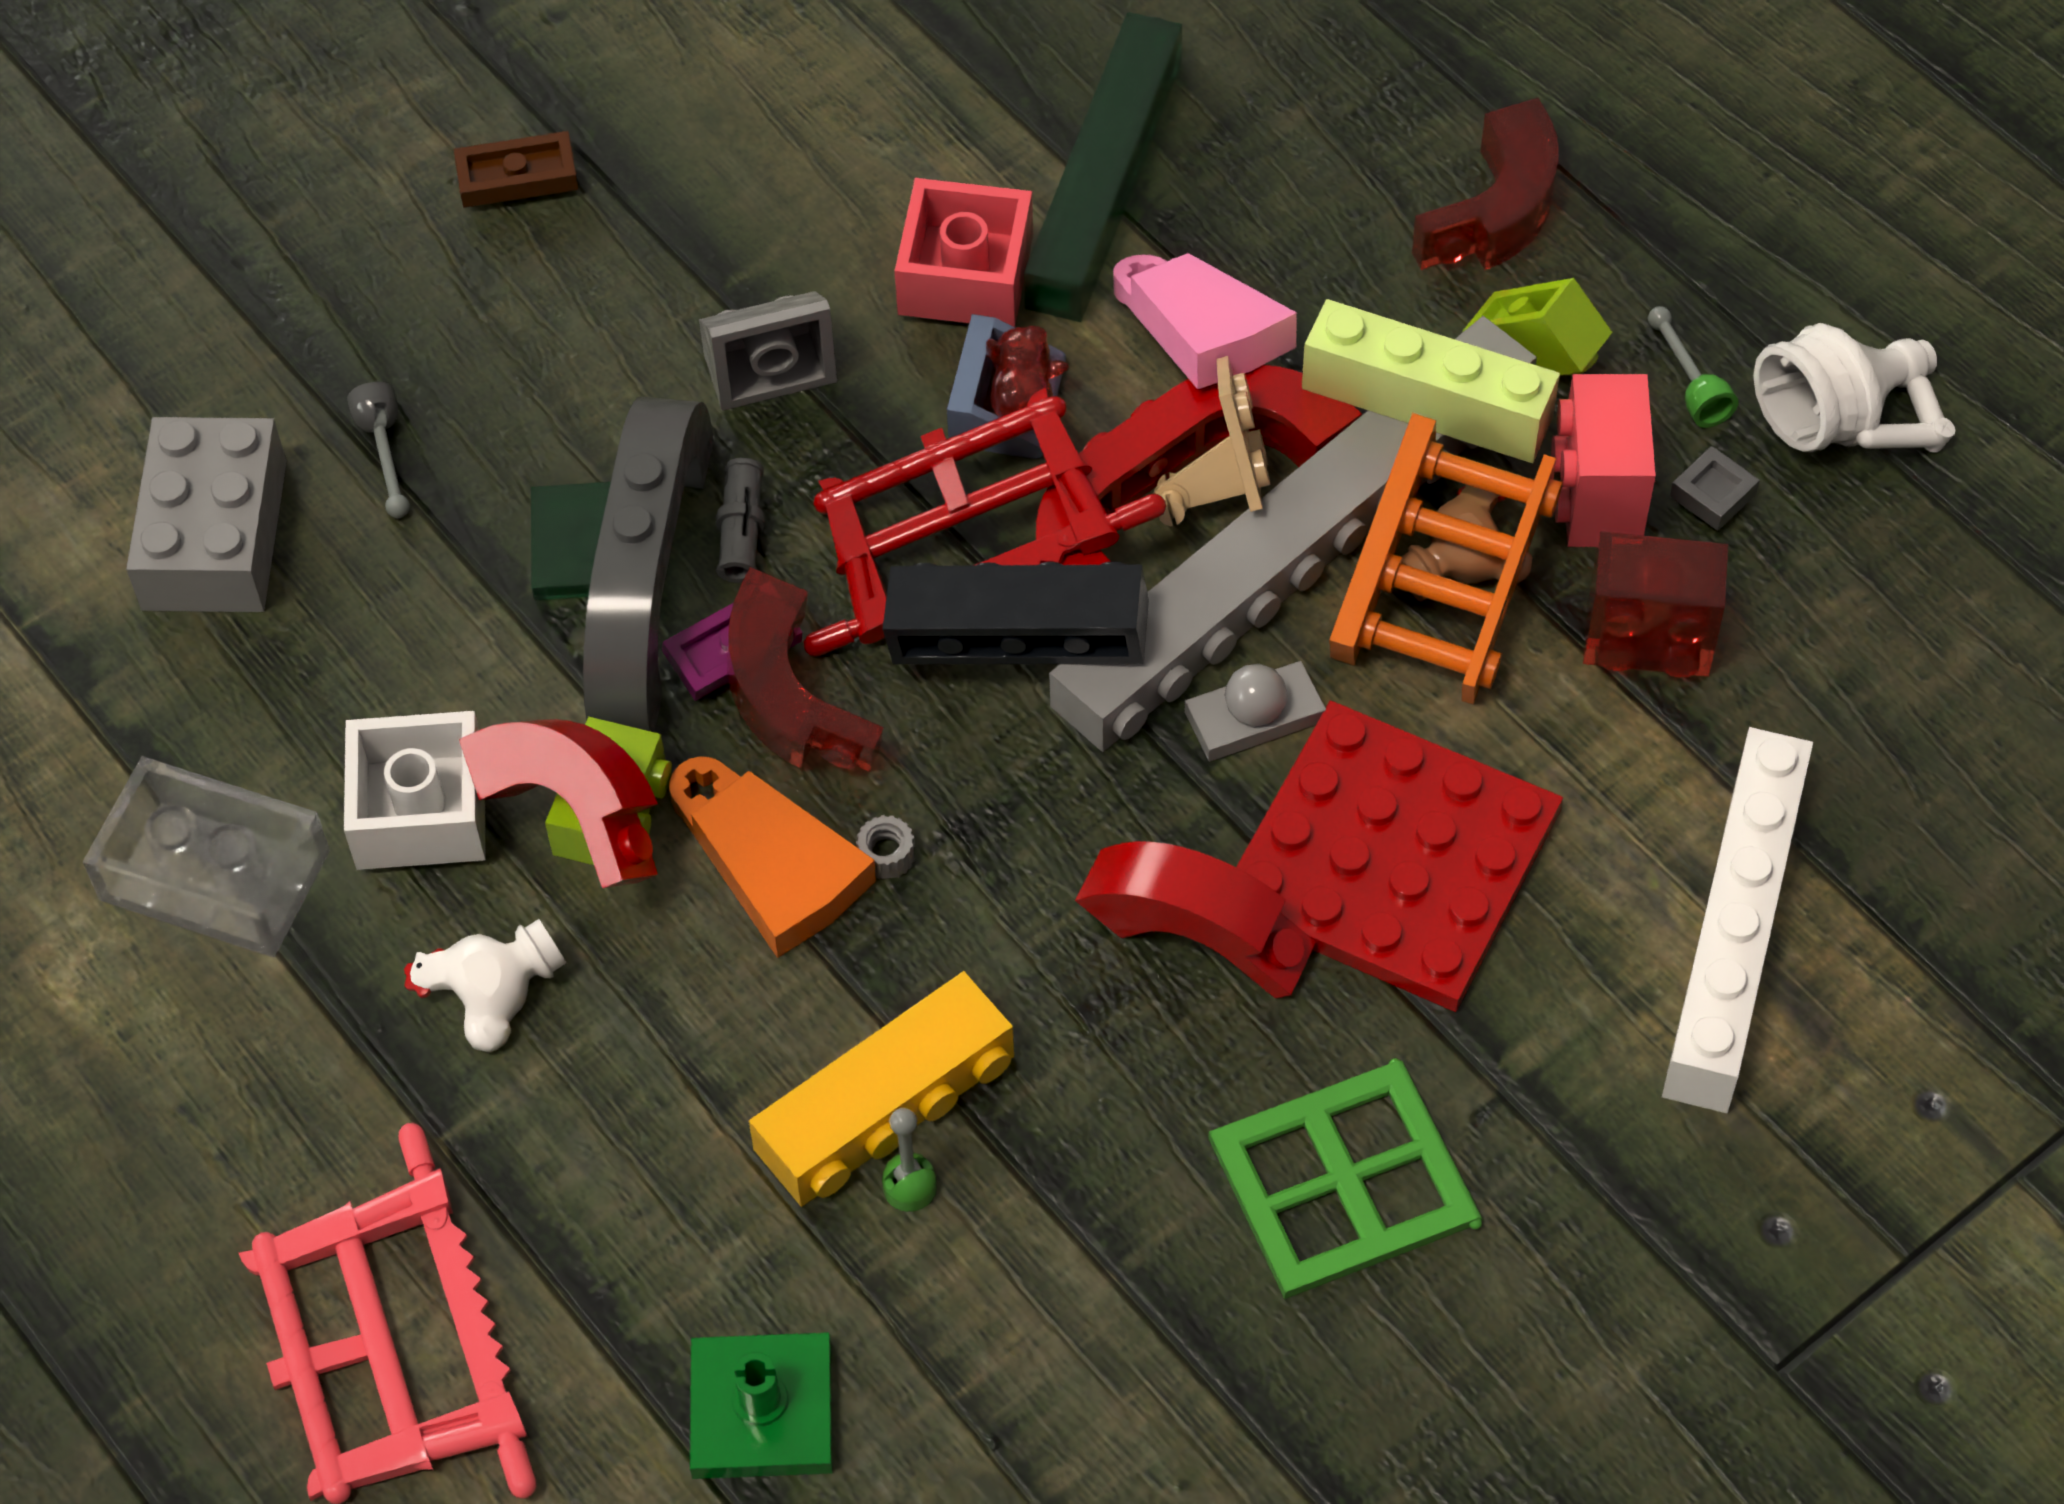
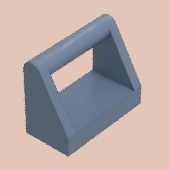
M972 314L947 407L948 439L1000 418L983 409L994 363L1039 370L1034 394L1046 387L1049 397L1058 395L1067 359L1066 354L995 317ZM1034 430L983 450L1035 459L1043 456Z

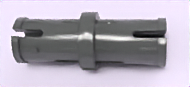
M735 458L729 460L727 466L724 467L723 505L716 513L715 525L721 532L717 574L728 582L745 583L753 580L754 575L756 576L757 539L765 526V514L760 509L761 482L764 468L762 464L753 459Z

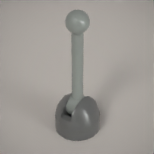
M385 382L365 383L357 386L348 394L347 401L350 414L356 426L365 432H374L389 495L385 509L391 517L402 518L408 514L410 504L408 499L401 495L386 431L395 424L398 418V402L395 389L392 385Z

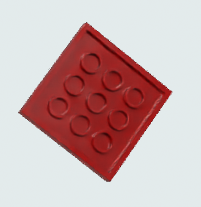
M1330 700L1236 867L1257 878L1286 899L1281 913L1316 941L1313 951L1453 1012H1457L1561 812L1563 797Z

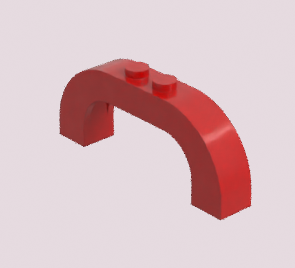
M1262 365L1245 373L1253 403V409L1251 410L1255 423V428L1248 429V431L1260 429L1264 445L1280 451L1298 467L1362 416V413L1353 405L1302 389L1303 373L1279 366ZM1187 379L1156 400H1147L1140 404L1133 411L1130 418L1110 432H1101L1095 435L1086 444L1084 449L1078 453L1080 458L1092 467V471L1087 475V478L1108 515L1114 513L1115 508L1140 499L1157 487L1158 480L1162 475L1165 474L1167 479L1170 478L1169 473H1177L1230 436L1219 399L1218 383L1197 389ZM1055 484L1047 487L1042 497L1036 519V540L1070 525ZM1081 549L1064 554L1061 564L1101 565L1111 561L1101 550L1083 555Z

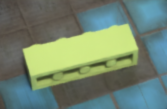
M1326 299L1304 344L1302 389L1409 423L1412 413L1436 420L1437 433L1533 464L1554 416L1560 373Z

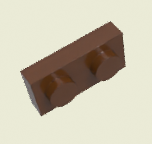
M569 131L454 148L463 208L578 190Z

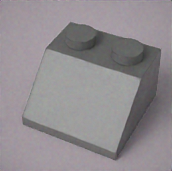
M816 291L797 296H783L772 302L739 310H726L715 316L699 319L704 357L722 411L837 382L830 307L827 299Z

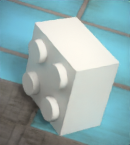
M475 711L346 720L344 833L356 870L485 860V800L478 799L459 742L460 738L479 730Z

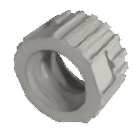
M881 815L878 818L873 817L871 821L865 822V825L860 828V833L857 834L858 841H856L857 848L875 860L876 878H899L907 873L915 861V840L912 829L908 827L906 822L904 823L902 819H897L891 815L889 817ZM881 840H894L899 844L898 849L888 856H879L872 852L876 842Z

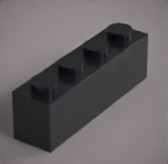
M984 562L972 566H938L932 563H918L913 566H890L883 632L893 664H1144L1149 598L1142 565H1126L1121 562H1106L1101 565H1063L1056 562H1044L1039 565H999Z

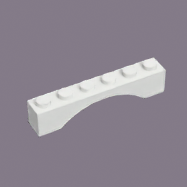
M1749 727L1662 1098L1728 1113L1741 1067L1812 750V741Z

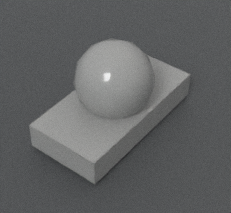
M1298 661L1278 669L1260 663L1245 665L1232 674L1225 687L1185 700L1184 712L1210 762L1314 726L1326 708L1302 661Z

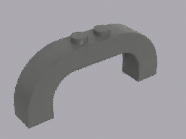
M640 396L633 402L626 417L598 539L588 596L583 662L586 721L589 716L651 732L656 730L663 695L658 666V628L662 593L684 487L704 489L714 440L709 411L703 402Z

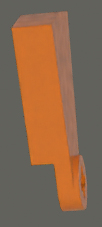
M710 757L688 759L673 771L669 782L673 809L686 823L777 958L832 924L876 882L875 860L752 772L748 771L743 776H739L722 762ZM697 782L705 787L713 782L714 797L707 799L699 794L691 799L690 785Z

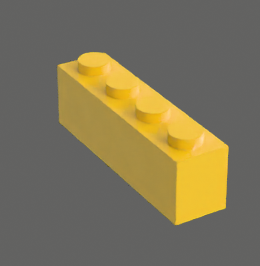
M963 971L751 1118L749 1126L753 1149L801 1207L817 1196L820 1198L828 1197L837 1192L848 1181L851 1172L872 1157L876 1160L886 1157L899 1146L898 1134L892 1131L889 1124L890 1116L895 1110L907 1108L913 1111L917 1118V1125L924 1120L935 1121L948 1113L956 1104L958 1096L978 1082L986 1084L999 1077L1007 1069L1011 1059L1014 1057L1013 1026Z

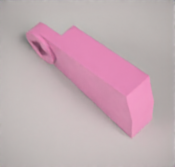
M1189 253L1169 261L1153 255H1135L1119 261L1114 267L1113 282L1116 299L1129 307L1197 389L1218 383L1216 362L1218 358L1228 356L1233 375L1250 372L1296 348L1297 312Z

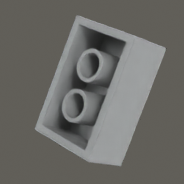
M152 417L126 568L142 611L264 612L287 463L274 418Z

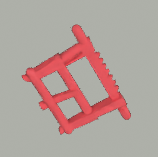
M407 1123L399 1130L398 1140L409 1175L414 1177L413 1181L353 1208L351 1201H349L345 1206L281 1235L275 1236L269 1232H261L253 1239L252 1250L238 1253L247 1270L254 1275H260L282 1350V1358L266 1363L272 1385L275 1390L292 1385L316 1467L311 1471L308 1478L307 1489L311 1501L324 1495L330 1503L342 1504L349 1498L351 1489L424 1469L433 1470L432 1461L499 1444L497 1453L511 1494L517 1498L525 1499L533 1495L537 1484L525 1444L519 1440L520 1438L527 1437L526 1429L509 1391L506 1392L503 1384L511 1370L497 1359L503 1350V1346L489 1336L496 1327V1324L482 1313L489 1302L475 1291L482 1280L468 1269L475 1258L461 1247L468 1237L467 1234L452 1224L449 1214H452L453 1210L441 1168L434 1170L435 1163L423 1128L415 1123ZM423 1224L479 1402L418 1424L364 1245ZM337 1254L361 1335L310 1347L305 1329H303L304 1326L294 1293H292L293 1288L288 1270ZM369 1359L391 1435L341 1454L337 1438H335L336 1434L327 1403L324 1401L325 1397L318 1375Z

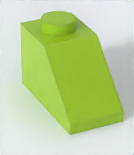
M1575 278L1493 292L1463 329L1464 332L1484 316L1537 357V366L1559 372L1560 375L1568 374L1569 376L1582 374L1591 368L1598 359V350L1613 333Z

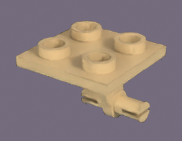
M1228 356L1218 358L1216 362L1219 399L1230 436L1178 473H1169L1170 478L1168 480L1165 474L1159 478L1153 494L1161 495L1166 501V510L1159 517L1160 521L1165 525L1173 526L1172 518H1175L1177 525L1180 524L1188 508L1246 494L1250 512L1262 509L1261 487L1271 485L1266 466L1268 465V459L1260 429L1248 431V429L1255 428V423L1251 410L1253 409V403L1245 373L1233 375Z

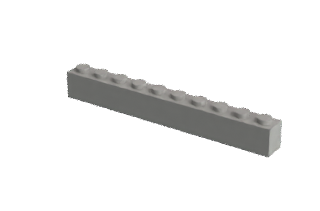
M1484 316L1455 338V340L1536 365L1537 357ZM1369 410L1263 496L1262 509L1250 512V509L1246 510L1147 592L1149 606L1144 664H1060L1049 673L1050 707L1102 752L1120 738L1126 740L1135 735L1144 725L1148 714L1165 700L1172 702L1179 698L1189 687L1192 678L1209 663L1216 665L1223 661L1231 653L1237 640L1253 626L1260 628L1266 625L1275 616L1285 599L1297 589L1305 591L1318 580L1328 563L1340 553L1343 555L1350 554L1361 544L1373 522L1408 423ZM1436 432V442L1444 445V452L1458 455L1467 447L1470 449L1477 447V445ZM1435 475L1433 480L1422 478L1420 486L1425 482L1432 484L1441 477Z

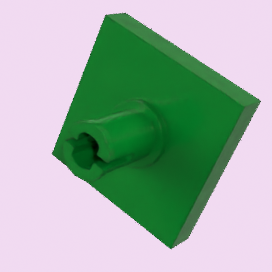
M830 1332L691 1338L690 1472L692 1479L832 1474Z

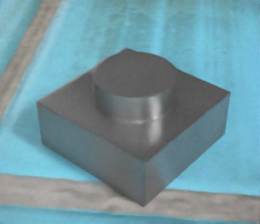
M1711 446L1673 482L1670 497L1718 531L1757 494L1760 480Z

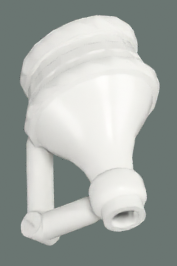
M1818 323L1814 324V326H1806L1790 342H1778L1777 344L1768 345L1756 359L1753 378L1756 397L1762 413L1775 434L1787 445L1800 451L1814 452L1824 450L1830 443H1838L1849 447L1860 445L1866 449L1924 447L1926 450L1936 453L1955 434V426L1950 420L1944 418L1932 385L1926 378L1927 375L1934 372L1937 366L1936 352L1933 346L1926 340L1900 339L1892 342L1885 349H1876L1856 341L1842 329ZM1896 386L1900 388L1907 387L1909 397L1920 423L1879 424L1885 399Z

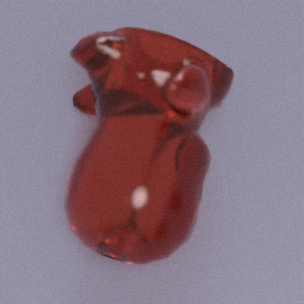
M1040 326L1013 328L1003 333L997 341L992 338L986 341V354L996 368L990 399L993 410L999 417L1027 407L1031 396L1045 387L1048 390L1049 397H1052L1053 391L1049 378L1064 374L1069 369L1067 362L1051 359L1047 332Z

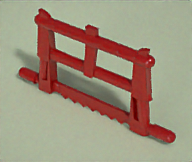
M1046 387L1031 396L1027 407L949 439L946 438L942 427L920 436L925 449L844 482L839 478H826L818 481L823 491H820L814 497V508L819 513L828 515L838 558L836 573L846 575L855 619L850 621L844 619L810 633L804 640V650L809 655L817 657L855 642L854 638L859 637L860 642L863 644H872L885 638L883 621L887 592L875 558L1055 484L1070 525L980 563L1039 565L1044 562H1056L1061 564L1064 554L1081 549L1083 555L1114 545L1119 540L1117 531L1121 529L1127 531L1162 516L1166 510V501L1161 495L1150 494L1115 508V512L1108 515L1087 478V475L1092 471V467L1080 458L1060 420L1067 411L1066 403L1061 397H1049ZM1032 430L1035 431L1046 460L1045 463L966 495L955 462ZM932 471L934 472L946 502L945 504L866 536L855 503Z

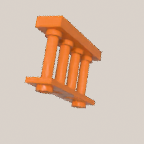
M1412 413L1329 639L1330 657L1355 665L1361 647L1371 650L1373 645H1377L1465 674L1462 683V701L1474 705L1480 686L1491 689L1502 659V653L1493 650L1539 519L1541 515L1552 518L1561 494L1563 482L1554 480L1556 458L1545 454L1536 478L1533 480L1444 452V445L1436 442V420ZM1437 475L1526 503L1515 536L1424 508L1423 501L1415 498L1422 478L1433 480L1434 476ZM1416 531L1506 560L1495 593L1402 564L1403 557L1395 555L1402 534L1412 537ZM1397 588L1486 617L1475 649H1467L1381 621L1382 614L1374 612L1381 591L1392 593L1393 589Z

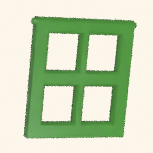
M1397 1058L1391 1059L1389 1064L1209 1131L1208 1139L1284 1299L1468 1228L1477 1230L1482 1225L1483 1218L1403 1061ZM1389 1095L1412 1141L1354 1163L1331 1116ZM1305 1127L1327 1174L1268 1196L1246 1149ZM1421 1159L1445 1206L1386 1228L1363 1181ZM1336 1191L1359 1239L1299 1261L1277 1213Z

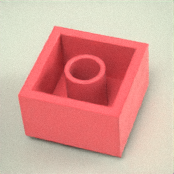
M915 178L895 266L898 315L970 323L971 315L975 314L995 317L1015 327L1033 240L1032 191Z
M1573 374L1569 399L1558 400V435H1553L1551 444V457L1556 458L1555 472H1560V479L1563 482L1555 509L1556 523H1566L1568 547H1642L1656 477L1647 374Z

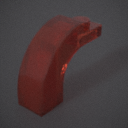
M1538 97L1485 114L1480 152L1496 178V182L1488 190L1473 198L1415 216L1412 255L1421 270L1442 263H1455L1473 253L1476 254L1483 269L1487 270L1511 259L1521 252L1540 232L1551 209L1559 147L1554 125Z
M750 567L733 603L726 656L730 690L742 718L763 744L775 754L799 768H802L811 747L820 750V754L825 760L838 767L853 769L857 766L870 772L880 751L884 727L816 698L799 683L791 669L787 653L805 617L808 592Z

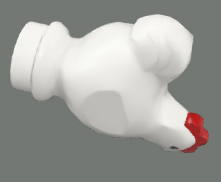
M538 919L526 927L518 926L515 932L516 940L511 943L504 944L489 936L476 934L463 938L446 950L438 948L430 954L417 952L415 961L408 963L404 968L406 975L405 988L408 991H415L420 998H427L433 991L453 990L465 1005V1038L475 1050L491 1053L501 1048L507 1042L511 1034L509 1022L520 1011L526 1001L529 980L535 975L543 978L554 977L553 971L567 962Z

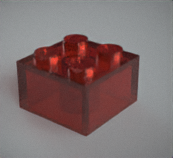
M1600 531L1587 601L1583 664L1598 665L1612 671L1638 669L1665 672L1670 676L1680 678L1693 675L1709 677L1725 610L1728 544Z

